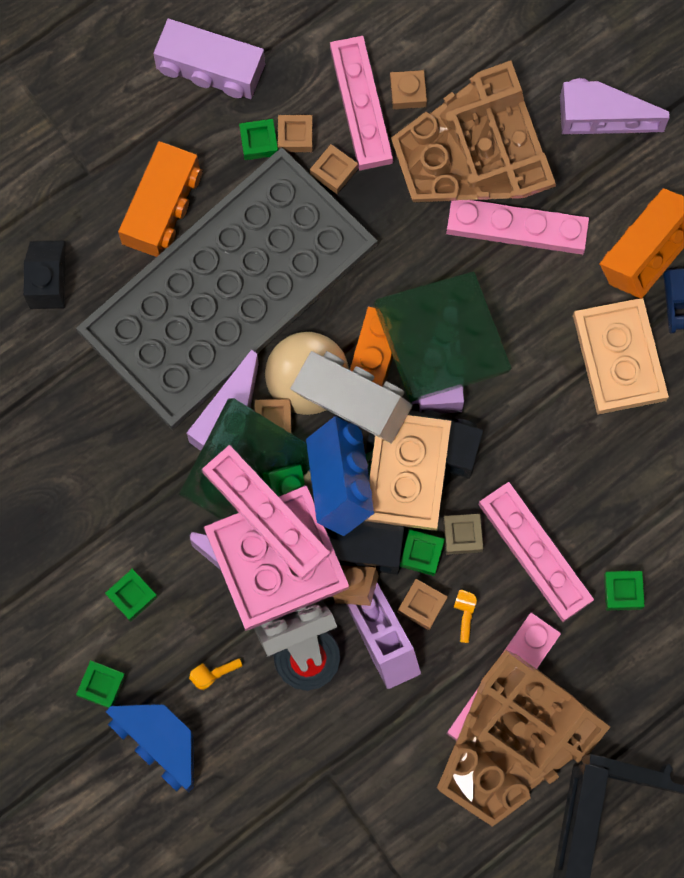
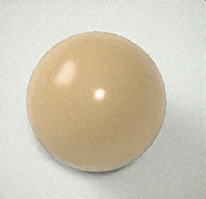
M300 332L290 335L280 341L268 357L265 369L267 388L273 399H290L291 412L311 415L326 411V409L306 400L290 389L311 351L321 356H324L326 351L344 360L343 367L349 370L344 352L333 340L322 334Z

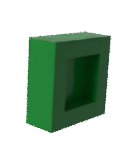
M273 119L239 123L244 160L271 157L278 151Z
M294 464L263 473L264 482L278 497L305 486L301 465Z
M409 530L400 567L435 576L444 539Z
M133 569L105 592L106 596L130 622L158 598L154 591Z
M642 571L605 572L606 610H642L645 607Z
M90 660L76 696L109 709L110 706H114L126 675Z

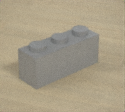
M311 351L290 389L306 400L392 444L412 407V404L402 397L405 391L385 381L383 387L372 382L375 376L355 366L353 372L344 368L345 361L326 351L324 356H321Z

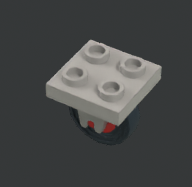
M322 600L254 628L267 656L273 655L276 671L282 680L293 688L306 691L321 688L330 682L338 671L340 662L339 647L329 630L336 628L337 625L331 611Z

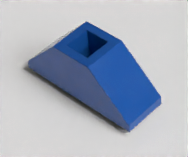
M165 705L109 707L106 713L112 720L107 725L123 740L130 735L139 744L134 751L149 765L156 761L166 771L161 777L176 792L183 787L189 793L194 788V739L191 730Z

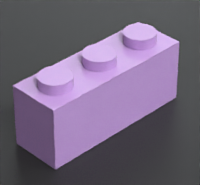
M167 19L153 53L156 69L164 75L172 78L180 76L191 80L194 84L203 88L211 86L223 90L224 93L234 98L245 97L252 99L265 66L264 49L171 19Z

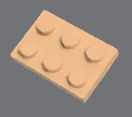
M643 298L574 311L573 319L597 415L667 401L669 396Z
M407 415L392 444L375 436L369 478L374 514L365 521L437 531L451 421Z

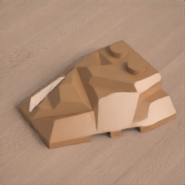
M512 61L478 72L470 78V84L455 95L451 92L443 98L444 103L430 114L427 112L423 113L391 137L413 202L525 198L556 187L546 155L542 152L525 105L523 92Z
M505 650L481 680L437 788L441 793L493 827L531 799L529 791L544 780L551 784L559 778L556 773L557 770L572 759L579 763L583 756L589 755L609 730L610 726L517 654Z

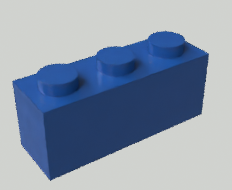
M334 416L306 439L317 523L345 536L372 516L374 508L362 431L356 425Z

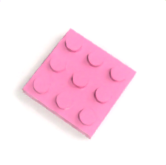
M307 486L279 496L283 503L330 552V556L303 580L298 577L240 513L204 527L245 631L349 589V584L324 526L317 523L315 505Z

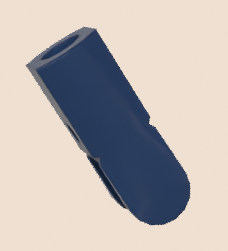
M684 269L668 270L663 274L668 330L670 334H674L676 330L684 329V315L675 316L674 310L684 309Z

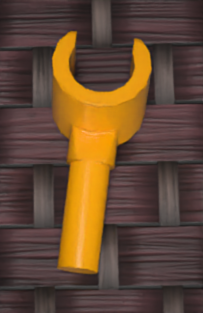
M459 590L453 608L464 611L461 622L460 642L469 643L470 624L477 600L473 593L465 590Z
M238 658L215 668L211 672L202 663L190 672L189 679L198 689L205 690L222 675L242 667V663Z

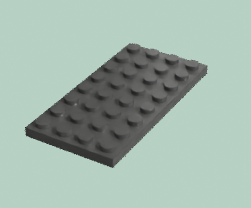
M281 147L76 327V330L173 430L227 382L251 350L258 354L377 246V240Z

